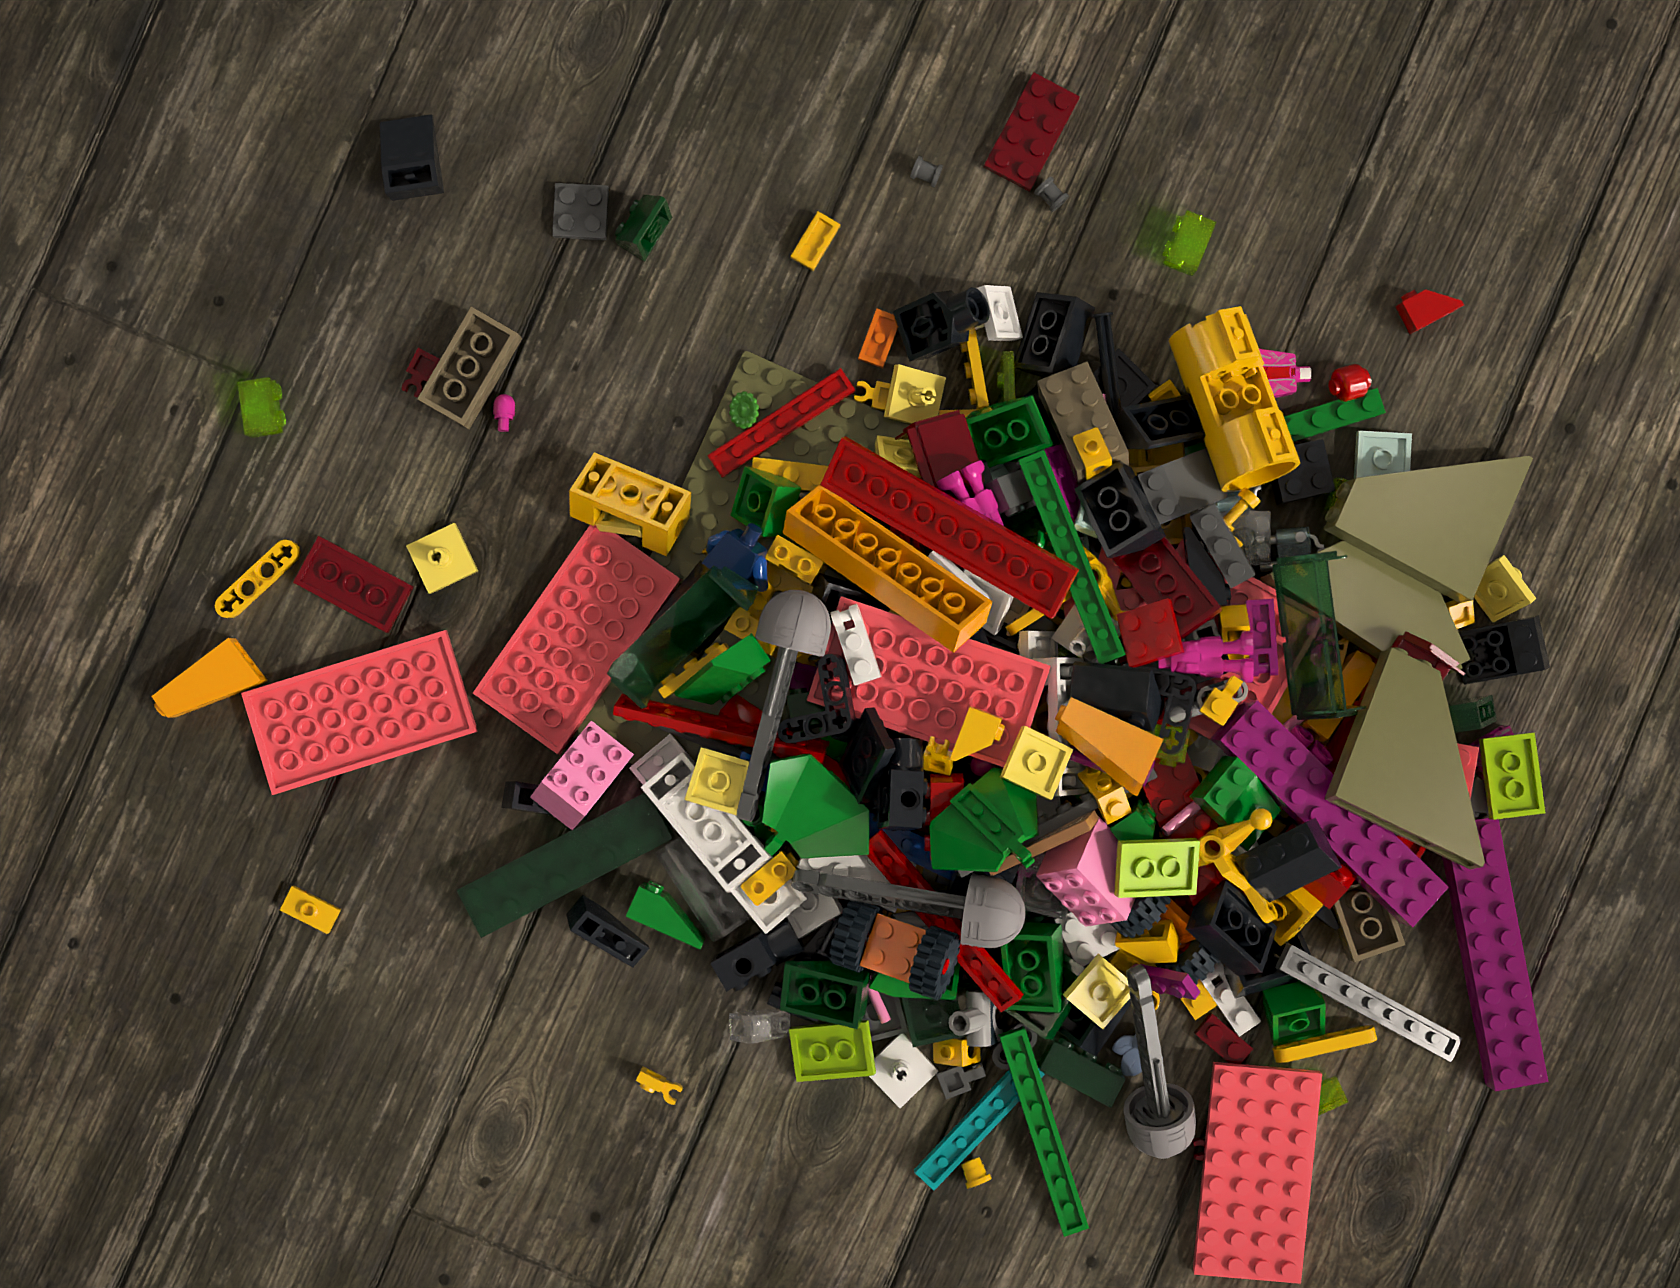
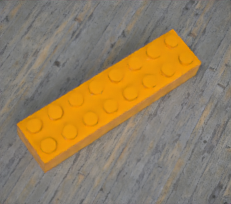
M819 485L787 510L783 534L953 653L986 624L993 601L835 493Z

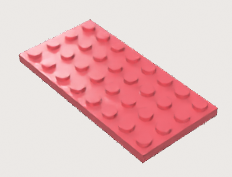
M590 525L487 671L473 694L553 752L560 755L651 625V620L668 601L682 579L618 534L602 532L598 530L596 525Z
M841 596L837 610L840 612L849 609L851 605H858L882 676L854 686L836 628L832 622L825 655L837 654L845 661L855 717L860 719L865 708L875 707L880 719L884 723V727L929 742L931 736L935 737V742L938 744H944L946 739L950 742L949 749L953 750L969 707L973 706L1003 718L1001 724L1005 725L1000 741L994 740L992 745L969 756L1004 767L1021 726L1031 727L1051 666L972 639H968L953 653L902 616ZM853 619L844 622L846 630L855 627ZM831 661V664L827 665V670H832L833 672V669L837 668V663ZM817 668L807 701L825 707ZM834 677V679L828 680L829 682L840 681V677ZM836 685L831 690V697L834 701H839L843 696V691L840 686ZM845 704L842 706H833L834 710L845 708Z
M447 630L241 693L272 795L478 732Z
M1213 1062L1193 1261L1194 1275L1301 1284L1322 1073L1320 1071Z

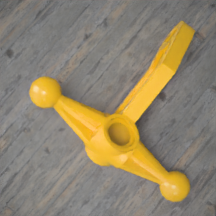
M1083 546L1091 569L1095 570L1099 575L1097 584L1107 609L1113 616L1112 618L1118 622L1116 614L1125 611L1120 609L1112 581L1108 576V571ZM1070 590L1068 591L1063 602L1072 597ZM1033 608L1008 624L1005 628L1012 636L1044 616V614Z
M1259 808L1252 812L1249 820L1218 827L1199 838L1198 867L1214 862L1223 877L1244 891L1260 918L1265 923H1270L1278 918L1273 902L1269 903L1247 882L1235 859L1236 856L1231 853L1253 830H1265L1271 826V813L1266 809ZM1209 840L1216 841L1220 845V851L1212 850L1209 846Z

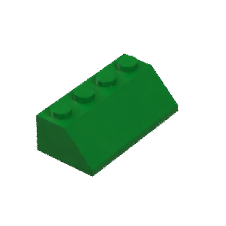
M751 633L708 662L675 690L674 694L676 697L710 705L719 700L725 703L765 672L763 666L771 660Z

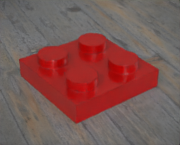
M1169 598L1116 614L1129 667L1142 666L1184 653L1172 601Z

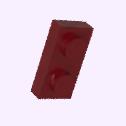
M1212 1013L1206 1017L1194 1032L1228 1063L1241 1064L1253 1050L1250 1045Z

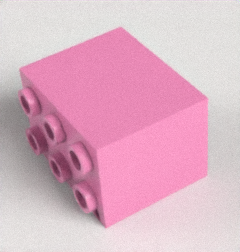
M590 721L542 780L530 798L573 830L634 754L594 722Z
M1100 817L1090 831L1047 850L1036 874L1045 887L1085 927L1127 920L1136 897L1118 898L1114 895L1118 839Z

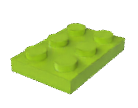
M1535 733L1479 739L1489 819L1495 820L1544 814L1545 806Z
M1196 838L1118 841L1114 895L1118 898L1196 895L1200 841Z
M862 1020L858 1029L834 1023L796 1026L789 1029L797 1082L874 1076L876 1074L868 1020Z

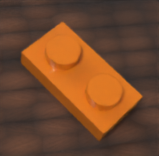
M876 308L858 360L883 369L898 329L893 314Z

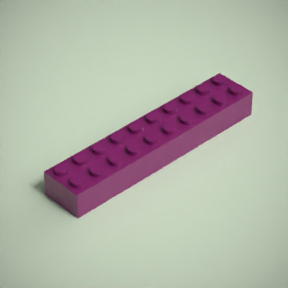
M1246 699L1229 717L1224 726H1221L1210 738L1227 756L1238 757L1254 772L1274 801L1298 825L1316 817L1338 861L1347 866L1357 876L1355 880L1399 923L1414 927L1449 888L1393 832L1325 800L1333 774L1258 700Z
M1489 814L1475 818L1485 861L1484 866L1470 870L1443 856L1442 858L1485 1085L1496 1092L1549 1081L1499 819L1490 820Z

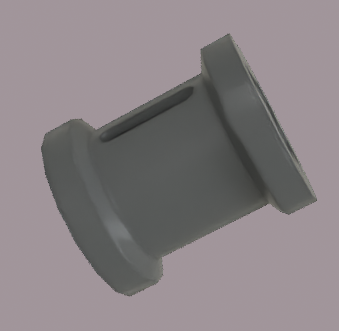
M919 155L910 178H919L930 183L931 187L935 188L943 165H934L923 160V157Z
M1052 176L1047 178L1034 192L1036 196L1040 195L1050 206L1049 210L1051 212L1057 210L1069 198L1067 193H1063L1054 184Z

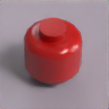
M1351 364L1335 369L1328 386L1332 395L1345 402L1365 396L1371 385V378L1365 368L1358 364Z

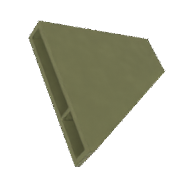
M1530 456L1360 477L1343 482L1337 489L1336 497L1338 498L1334 506L1326 514L1325 520L1327 523L1323 530L1458 603L1472 601L1533 458Z
M1344 540L1259 578L1266 585L1325 616L1326 619L1323 624L1376 659H1378L1381 652L1391 648L1398 635H1403L1407 631L1434 644L1459 662L1457 668L1460 670L1463 668L1461 664L1470 660L1440 592ZM1450 669L1448 674L1454 673L1455 671Z
M1389 648L1381 652L1325 800L1470 870L1481 868L1485 863L1441 672L1433 668L1432 664L1426 660L1408 656V652L1401 648Z

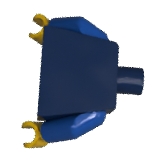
M749 523L744 531L739 528L732 531L723 530L710 536L706 548L702 550L704 555L708 553L702 564L740 593L746 592L755 586L753 594L757 596L761 593L764 597L763 600L766 601L774 592V588L767 579V560L765 559L767 549L757 542L762 529L755 524Z

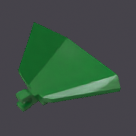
M802 754L770 761L762 823L776 830L765 841L766 845L764 846V849L771 856L779 850L786 840L792 845L801 859L869 855V808L865 804H858L854 794L850 791V787L831 770L828 771L811 754Z
M992 768L973 785L969 783L950 800L951 804L930 822L932 868L939 870L997 872L1006 857L1012 852L1027 869L1035 860L1031 857V852L1021 843L1039 835L1037 794L1001 778L1000 775L1003 770L1001 768Z

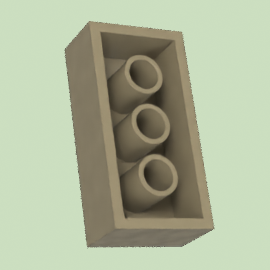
M470 307L420 393L418 400L470 430L521 342V336L475 308Z
M1088 362L1037 381L1040 400L1062 445L1078 485L1083 484L1087 479L1085 477V466L1073 442V436L1095 427L1099 429L1112 457V465L1120 460L1129 466V452ZM1104 466L1097 467L1093 471H1097Z
M1356 880L1331 907L1340 926L1337 932L1347 959L1357 962L1405 945L1397 920Z

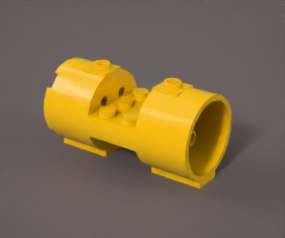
M1240 306L1218 310L1215 314L1205 316L1206 320L1195 324L1193 327L1189 323L1176 331L1169 339V344L1186 392L1191 394L1206 435L1204 442L1223 492L1241 491L1244 487L1250 489L1284 476L1300 465V460L1283 413L1277 406L1265 373L1264 361L1249 320Z

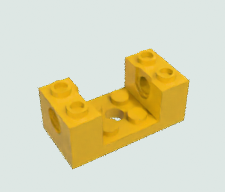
M595 452L569 490L570 517L594 526L602 510L643 527L642 546L664 556H667L690 518V491ZM633 491L637 496L629 498L624 493Z
M777 535L765 557L768 561L767 579L773 586L774 592L765 601L761 593L755 596L753 589L743 607L736 606L724 629L741 639H744L751 633L755 637L763 608L775 592L802 590L811 593L818 574H824L828 565L815 555ZM757 640L765 653L774 658L777 657L780 646Z

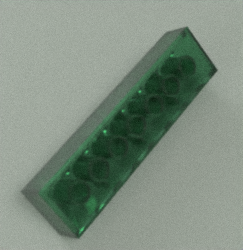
M643 793L458 889L457 892L482 938L666 843L675 836L665 816L648 795Z

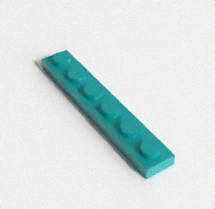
M1038 1067L1040 1076H1041V1078H1042L1045 1074H1044V1072ZM1010 1070L1002 1076L914 1169L915 1174L931 1189L935 1190L1019 1102Z

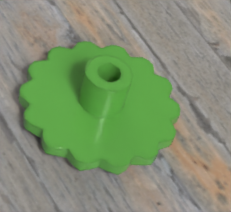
M746 391L737 393L732 398V402L729 405L731 421L735 423L736 427H741L742 429L750 428L752 423L756 422V418L759 415L757 399L753 398L752 393H747Z

